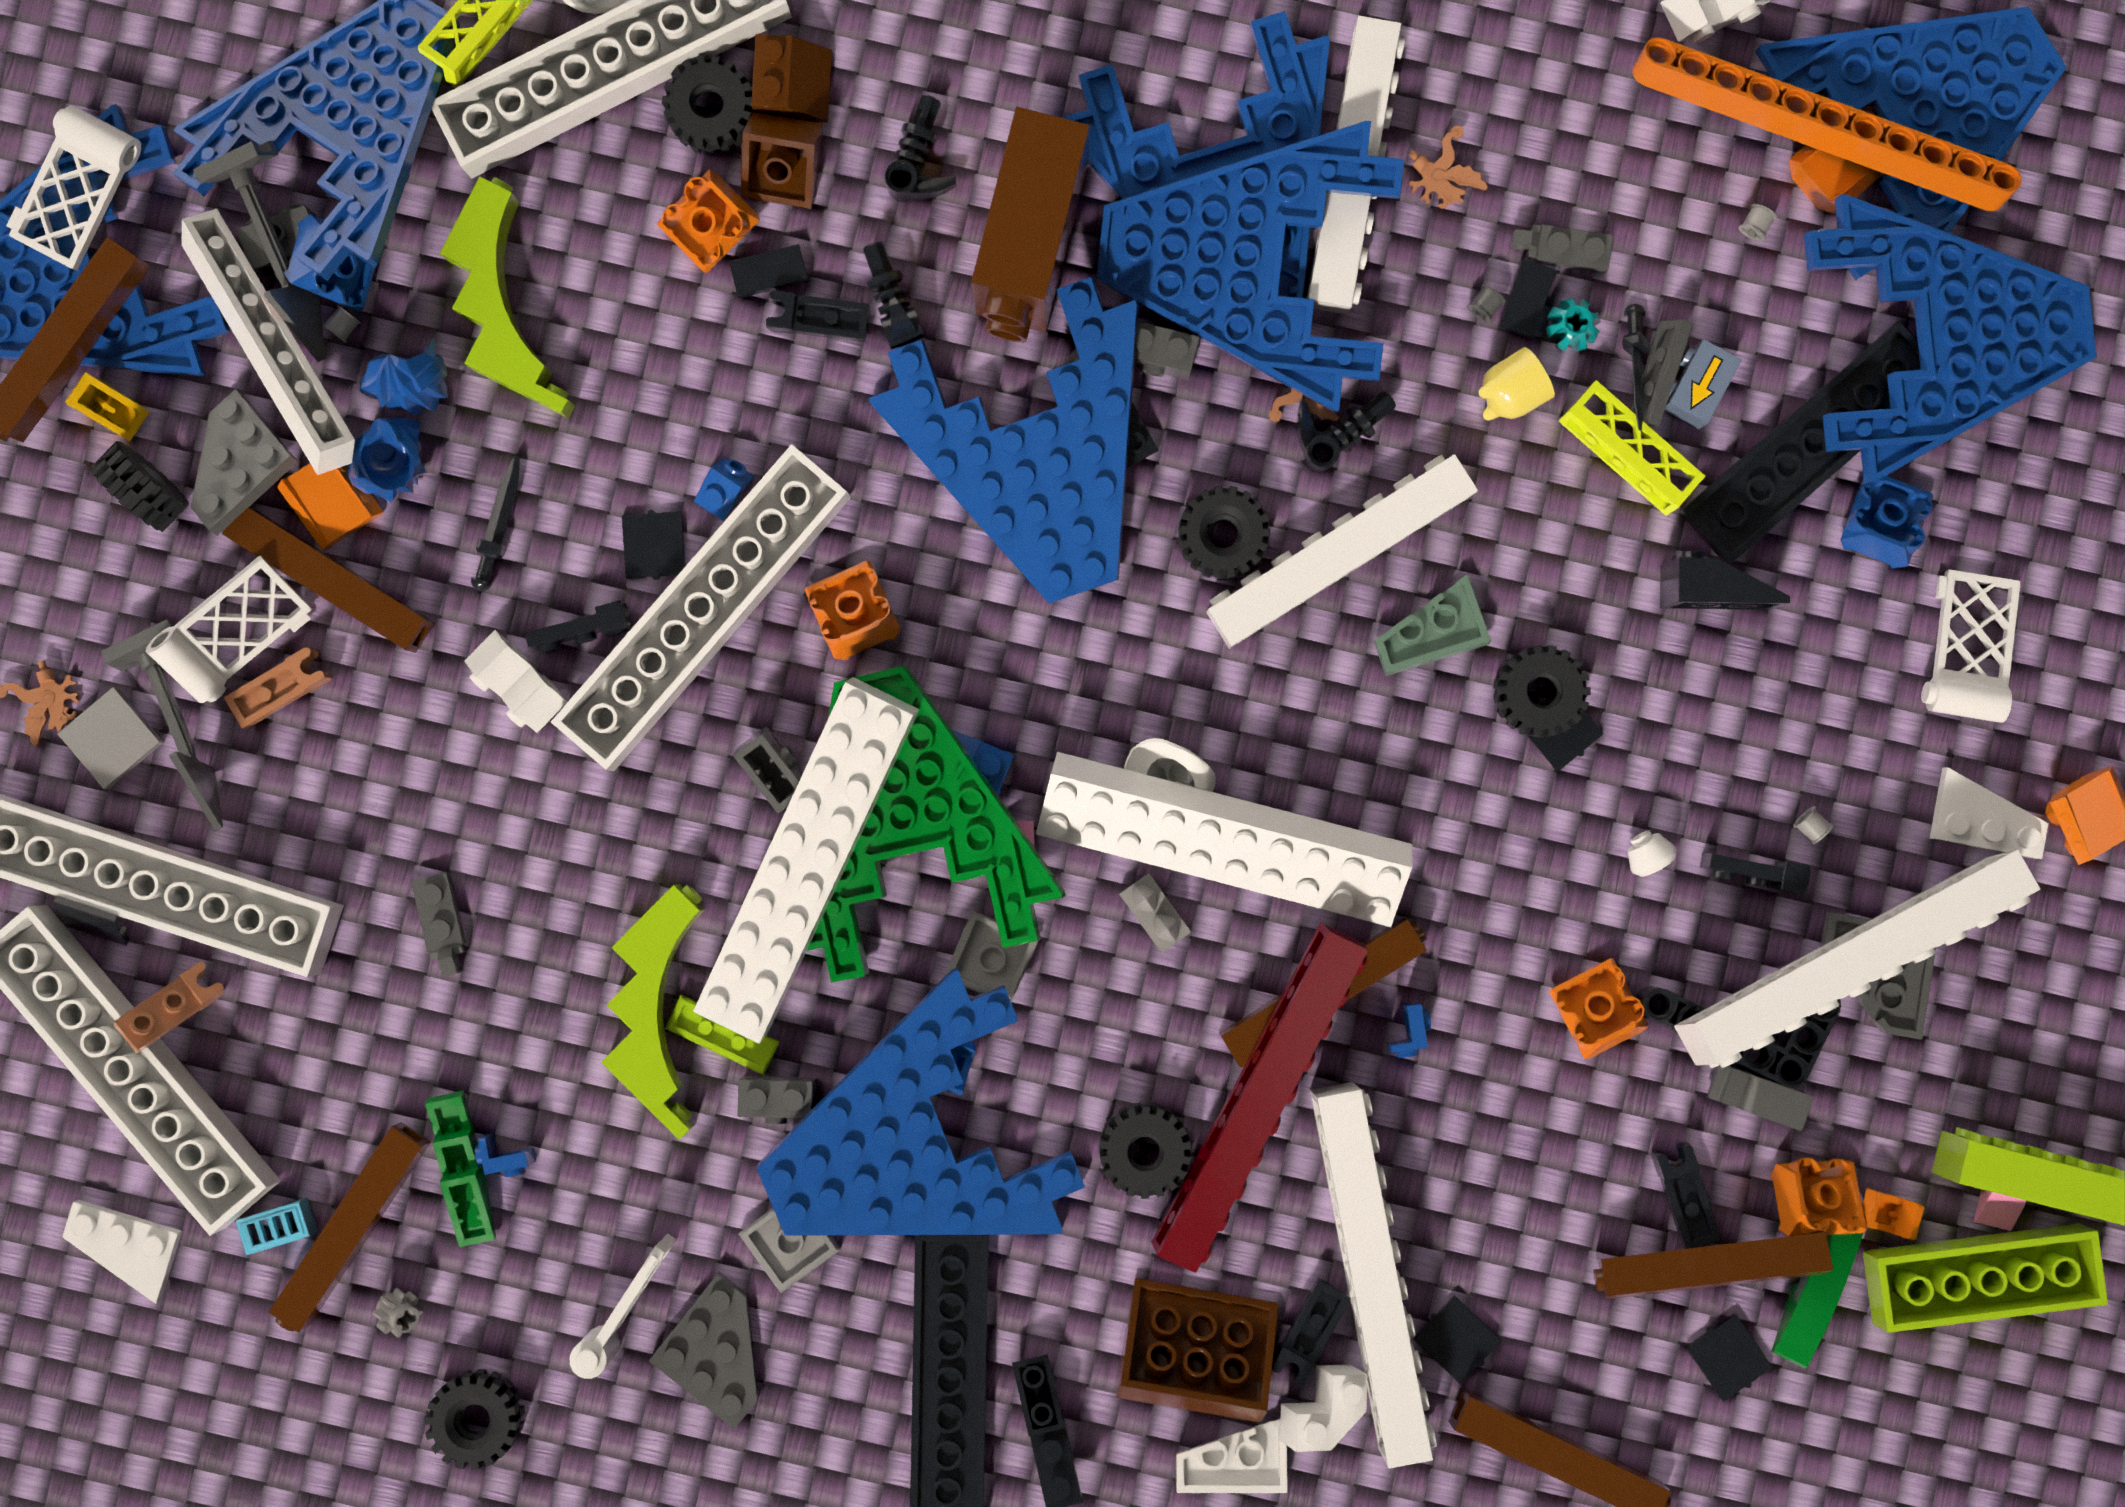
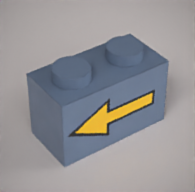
M1705 339L1694 347L1689 345L1683 353L1680 366L1683 368L1674 381L1665 412L1698 430L1707 425L1742 359Z

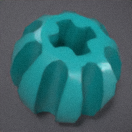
M1569 298L1560 301V308L1552 307L1547 320L1553 325L1546 327L1548 338L1556 337L1559 343L1555 347L1566 351L1568 345H1571L1573 352H1578L1587 348V342H1595L1600 330L1593 325L1601 323L1598 312L1591 313L1589 311L1590 302L1581 299L1579 304L1576 305L1574 299ZM1570 319L1573 320L1575 327H1579L1577 331H1573V325L1567 323Z

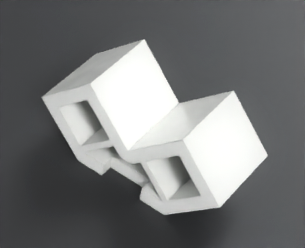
M1664 0L1660 4L1678 42L1693 40L1694 44H1697L1714 35V31L1738 20H1740V23H1744L1753 19L1761 13L1760 7L1771 0Z
M494 630L465 660V663L473 672L469 678L484 692L490 688L498 694L509 708L506 712L507 716L521 728L526 724L538 733L568 701L545 675H541L528 662L529 659L518 648Z
M1351 1364L1316 1365L1315 1402L1281 1404L1280 1441L1295 1452L1332 1450L1366 1413L1367 1374Z

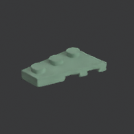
M1468 574L1459 579L1449 589L1431 599L1428 604L1414 614H1410L1375 639L1374 644L1385 676L1490 644L1491 639Z

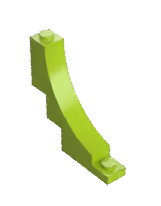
M479 176L440 251V254L448 262L470 272L452 309L461 317L483 327L464 364L473 371L569 419L575 405L566 399L569 393L550 383L545 388L552 372L538 359L525 341L511 311L507 295L505 251L511 223L520 201L512 193L513 187L495 177L490 182Z
M680 884L673 885L611 947L637 973L607 1004L632 1032L601 1062L678 1140L684 1137L695 1124L690 1120L693 1117L684 1105L678 1101L675 1104L670 1101L683 1084L674 1068L668 1051L664 1030L663 1008L667 977L675 953L692 924L705 910L699 904L703 899L688 884L684 888Z

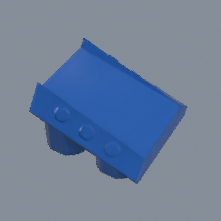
M309 214L297 223L300 227L289 267L283 273L288 281L295 286L356 311H362L366 303L375 268L350 252L327 281L303 265L295 257L324 221Z
M1884 476L1877 481L1865 484L1863 478L1840 539L1844 550L1851 549L1887 563L1891 566V569L1908 566L1912 554L1924 542L1925 533L1922 527L1925 519L1931 514L1933 494L1889 476Z

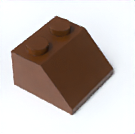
M756 34L751 103L753 111L810 122L828 123L832 50L794 36Z
M752 112L744 128L742 138L741 197L812 209L822 156L823 124Z

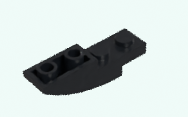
M1045 1354L1013 1362V1370L1028 1436L1032 1444L1045 1506L1068 1507L1083 1503L1072 1446L1049 1356Z

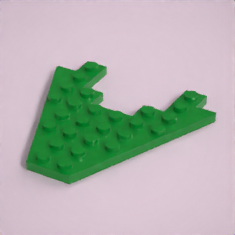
M908 666L895 667L854 677L920 710L807 951L818 948L824 949L831 983L869 975L854 904L887 896L880 860L940 847L944 848L951 883L986 876L1002 948L1039 941L1041 936L1033 904L1063 898L1066 894L1035 847ZM849 679L834 682L829 716L845 682Z

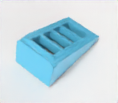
M307 1197L236 1220L246 1256L290 1243L318 1232ZM292 1211L298 1231L293 1232L287 1212ZM278 1215L285 1232L283 1236H280L275 1216ZM267 1219L273 1239H267L262 1220ZM252 1223L255 1224L260 1243L255 1245L248 1224Z

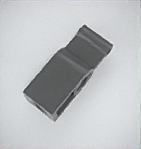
M1721 1065L1716 1067L1706 1096L1707 1098L1799 1131L1803 1130L1814 1096L1729 1066L1722 1068Z

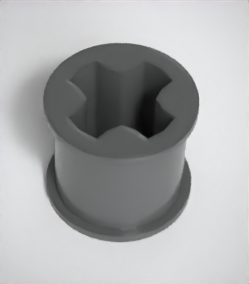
M1482 285L1481 291L1472 303L1467 305V308L1478 319L1491 323V318L1499 307L1505 304L1506 300L1492 287Z

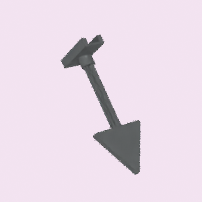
M251 141L193 170L199 183L222 182L231 178L236 191H240L275 275L282 285L280 289H272L265 292L264 296L316 361L320 362L326 358L320 296L291 284L283 273L288 269L289 263L255 186L257 181L251 169L277 156L278 152L273 141H267L261 145H257L256 141Z
M166 619L102 650L101 653L107 665L122 672L140 664L142 671L147 673L179 751L170 754V759L214 830L217 831L223 828L215 770L212 766L197 759L194 743L164 669L145 652L146 647L157 634L168 627H172L171 622Z

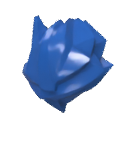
M431 339L422 354L409 359L392 354H381L369 361L365 375L360 379L361 393L370 398L378 399L382 408L386 405L393 410H406L412 415H423V407L436 412L439 398H448V386L445 382L447 367L444 364L443 357L435 354V339Z
M400 416L378 418L373 421L371 428L362 432L360 437L355 439L352 463L348 466V476L351 483L365 494L373 493L375 496L382 497L390 503L399 492L414 493L413 483L418 485L417 476L427 473L419 456L422 446L417 438L420 433L418 428L421 424L412 419L401 418Z

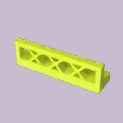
M458 0L418 45V50L425 57L443 68L445 81L457 88L461 86L534 0H496L482 3L479 0H475L476 3H471L473 0ZM477 12L479 21L474 27L457 29L456 20L461 14ZM455 38L456 47L447 58L432 48L438 40Z
M1597 380L1591 384L1577 402L1558 420L1665 516L1679 508L1705 477L1702 472L1644 421L1642 430L1639 431L1636 414ZM1593 394L1605 402L1606 415H1594L1584 406ZM1615 421H1626L1633 428L1634 439H1621L1616 434ZM1642 445L1655 446L1660 451L1661 463L1650 464L1643 458ZM1670 469H1681L1692 479L1682 491L1671 483Z

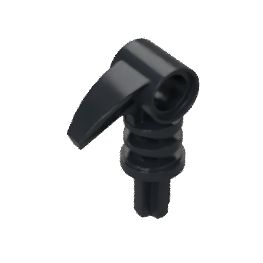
M922 95L912 123L903 124L901 132L906 138L900 139L898 143L902 150L895 151L894 157L897 161L892 162L885 171V182L888 192L896 201L908 202L912 199H930L943 195L957 186L956 177L926 178L923 175L926 162L922 157H927L930 153L926 145L935 144L937 135L932 132V128L941 102L933 96ZM899 175H908L912 179L911 183L905 188H898L892 184L893 180Z
M873 242L865 246L863 252L873 277L867 282V285L872 292L878 291V294L874 296L875 302H882L883 306L879 307L878 310L880 315L886 314V317L881 318L880 321L890 349L892 350L925 338L915 308H906L911 303L909 297H902L903 294L907 293L905 286L898 285L903 279L902 272L900 270L893 271L884 244L882 242Z
M1382 391L1360 409L1351 406L1347 410L1349 417L1347 420L1341 417L1338 419L1339 426L1337 428L1331 425L1323 432L1315 429L1307 402L1300 403L1297 413V435L1304 453V462L1308 469L1316 473L1327 472L1336 463L1342 451L1349 453L1352 451V443L1359 445L1362 442L1360 436L1363 435L1371 438L1375 434L1373 426L1395 409L1396 404L1393 398L1387 392ZM1316 446L1326 447L1331 454L1330 461L1325 463L1318 462L1313 457V448Z

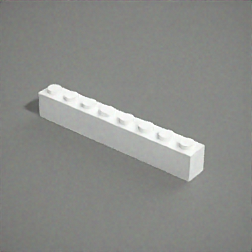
M1358 15L1353 30L1336 130L1363 121H1371L1367 156L1385 157L1387 142H1382L1381 136L1383 128L1389 129L1393 107L1387 106L1389 93L1395 94L1399 72L1393 71L1395 58L1401 59L1405 37L1399 36L1401 23ZM1326 192L1322 229L1319 228L1306 298L1314 299L1313 309L1348 314L1352 304L1358 305L1362 283L1356 282L1358 269L1364 270L1368 255V248L1362 247L1364 234L1370 235L1374 220V213L1368 212L1370 199H1377V197Z
M214 209L183 218L182 247L316 474L320 475L351 464L355 439L284 320L265 298V288L219 211Z
M1454 454L1446 460L1443 455L1436 457L1424 465L1427 472L1415 479L1412 474H1409L1393 485L1396 490L1394 493L1386 498L1379 493L1362 504L1365 511L1353 517L1351 512L1347 513L1332 523L1335 528L1332 532L1324 537L1320 531L1301 543L1305 549L1293 556L1290 551H1287L1271 562L1274 568L1261 575L1260 571L1257 570L1241 580L1243 588L1233 594L1227 589L1210 600L1212 607L1206 613L1228 648L1230 649L1478 492V489L1456 455Z

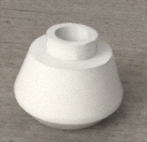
M1650 830L1633 837L1630 840L1632 846L1627 850L1630 870L1633 874L1640 877L1653 874L1675 860L1677 851L1676 847L1660 833L1651 834Z

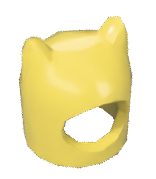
M1527 347L1521 348L1491 367L1485 373L1482 387L1479 390V396L1487 401V407L1483 412V417L1487 421L1498 417L1515 419L1524 416L1554 398L1555 395L1553 385L1544 367Z

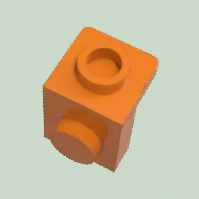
M1867 1188L1862 1203L1866 1227L1892 1233L1909 1240H1915L1924 1206L1899 1196Z

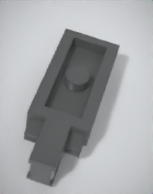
M1544 224L1533 225L1531 231L1515 229L1511 234L1509 249L1528 251L1527 258L1535 260L1534 263L1606 273L1609 270L1613 235Z
M450 873L411 881L427 952H429L431 960L438 959L442 977L461 973L462 969L458 954L465 953L464 943H466Z

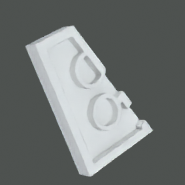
M1948 767L1942 768L1930 839L2002 853L2018 850L2023 857L2042 859L2049 823Z
M77 1200L72 1204L62 1237L157 1304L162 1301L183 1231Z
M1281 1417L1176 1453V1492L1287 1493V1445L1280 1441Z

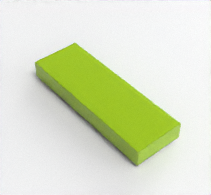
M684 995L680 996L665 1029L762 1075L766 1073L780 1040L766 1035L760 1043L750 1040L693 1012L697 1001Z

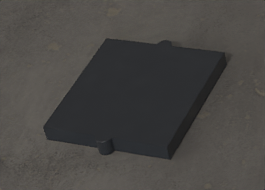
M649 510L648 514L622 515L626 579L652 577L654 580H659L660 576L678 575L684 569L686 564L681 511L656 513L654 510Z
M1556 691L1543 702L1538 701L1536 704L1540 706L1550 704L1555 698ZM1582 711L1580 715L1582 716L1581 720L1570 726L1571 729L1566 732L1547 737L1527 736L1556 772H1559L1577 756H1584V750L1603 735L1602 731L1585 711Z
M56 895L53 900L57 908L56 913L62 917L67 927L127 946L130 940L126 933L127 928L122 925L118 915Z
M1455 1295L1437 1314L1432 1313L1430 1315L1431 1320L1413 1338L1459 1384L1478 1365L1483 1366L1485 1364L1484 1359L1501 1342V1339Z
M1735 1313L1715 1327H1707L1705 1334L1685 1347L1723 1402L1744 1387L1750 1388L1752 1386L1751 1382L1773 1368Z

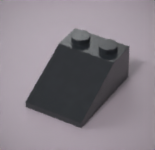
M1703 551L1681 552V555L1672 556V561L1660 566V609L1771 610L1790 604L1789 595L1718 558H1704Z

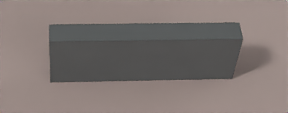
M1685 319L1659 322L1642 374L1643 421L1649 427L1660 426L1693 323ZM1633 401V405H1632L1631 411H1632L1634 414H1636V412H1635V405H1634V401Z

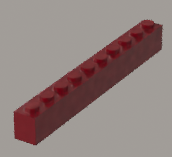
M1322 922L1320 923L1151 1241L1158 1257L1194 1273L1197 1272L1201 1263H1205L1209 1259L1213 1249L1212 1242L1218 1231L1221 1232L1225 1229L1230 1217V1208L1235 1199L1239 1200L1246 1189V1178L1252 1167L1256 1168L1261 1162L1264 1153L1263 1147L1269 1135L1273 1136L1277 1132L1281 1122L1280 1115L1285 1105L1290 1104L1294 1100L1298 1091L1297 1083L1303 1072H1307L1311 1068L1315 1059L1314 1051L1320 1040L1325 1039L1330 1033L1333 1023L1332 1017L1337 1008L1342 1007L1347 1001L1350 993L1349 986L1355 974H1360L1366 965L1368 949L1359 940Z

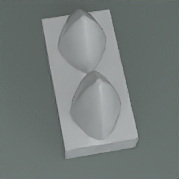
M1149 873L1119 893L1161 953L1191 933Z

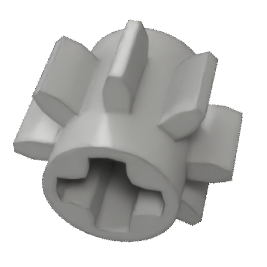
M395 1288L393 1293L381 1296L376 1310L373 1311V1315L380 1320L376 1327L385 1334L392 1332L398 1338L401 1337L402 1333L414 1330L419 1321V1316L423 1313L422 1310L415 1306L419 1298L410 1291L405 1294L399 1288Z

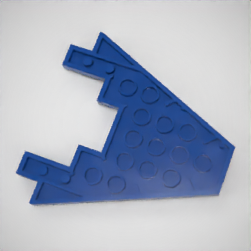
M379 0L176 126L173 131L194 148L174 170L173 174L184 184L205 196L216 182L199 183L193 169L251 141H256L257 145L273 141L279 153L298 130L338 156L318 180L317 184L340 202L295 257L303 265L327 281L350 252L375 268L381 257L405 184L409 179V173L444 74L443 68L419 52L418 45L448 11L430 0ZM456 20L457 29H459L461 24ZM455 38L438 40L432 48L447 58L452 51Z
M2029 7L1765 43L1755 50L1756 55L1771 78L1815 94L1822 92L1826 98L1859 110L1871 104L1881 118L1999 161L2005 156L2067 68ZM1890 175L1879 182L1897 214L1947 233L1952 231L1969 207V204ZM1876 266L1848 268L1854 280H1857L1874 270Z
M1285 11L1251 21L1250 29L1270 91L1237 101V108L1246 136L1179 156L1169 122L1141 131H1133L1113 64L1078 75L1087 110L1061 118L1090 125L1088 163L1119 200H1123L1320 136L1330 43L1329 36H1323L1296 45ZM1288 225L1285 227L1278 296L1303 298L1310 233L1309 227Z
M117 104L111 105L97 117L137 138L141 142V152L137 162L130 170L124 173L121 180L177 163L167 130L162 125L130 134L122 108ZM64 150L57 163L61 175L77 170L73 154ZM83 160L85 167L92 165ZM42 165L0 200V359L18 360L93 257L89 246L78 270H74L9 236L11 228L6 225L15 207L22 209ZM101 169L88 173L92 190L96 191L104 188L110 174ZM80 176L64 181L69 199L85 194ZM56 184L46 187L42 194L45 207L61 202ZM113 198L100 224L119 219ZM88 201L72 206L77 224L88 221L92 213ZM64 209L48 214L53 232L70 227ZM40 217L29 221L24 235L32 239L46 235ZM72 234L56 239L60 253L70 258L76 246ZM48 242L42 243L43 245L50 248ZM137 285L79 366L205 376L206 373L196 343L229 333V326L212 296L149 316L141 287Z
M1363 121L1104 205L1096 279L1098 282L1133 301L1136 300L1143 307L1329 410L1339 412L1343 378L1379 382L1384 343L1310 336L1314 299L1278 296L1285 227L1288 225L1322 229L1326 192L1399 199L1404 159L1367 156L1371 121Z
M1840 195L1834 199L1837 229L1809 231L1804 234L1807 271L1876 266L1879 303L1914 301L1921 370L1899 371L1887 375L1891 409L1839 412L1823 415L1826 452L1861 450L1864 484L1881 479L2097 358L2090 290L2086 284L1849 195Z
M1092 277L1056 289L1080 357L1078 361L1046 372L1058 407L992 430L981 397H976L947 408L924 340H919L888 352L899 387L869 398L870 404L1049 604L1119 580L1139 306L1137 301L1134 300L1104 311Z
M952 969L757 1164V1171L785 1236L1061 1234L1064 1232L1051 1201L1085 1188L1071 1151L1003 1179L990 1146L955 1160L930 1099L931 1096L964 1083L950 1049L1018 1022L1004 985L970 999L958 969Z

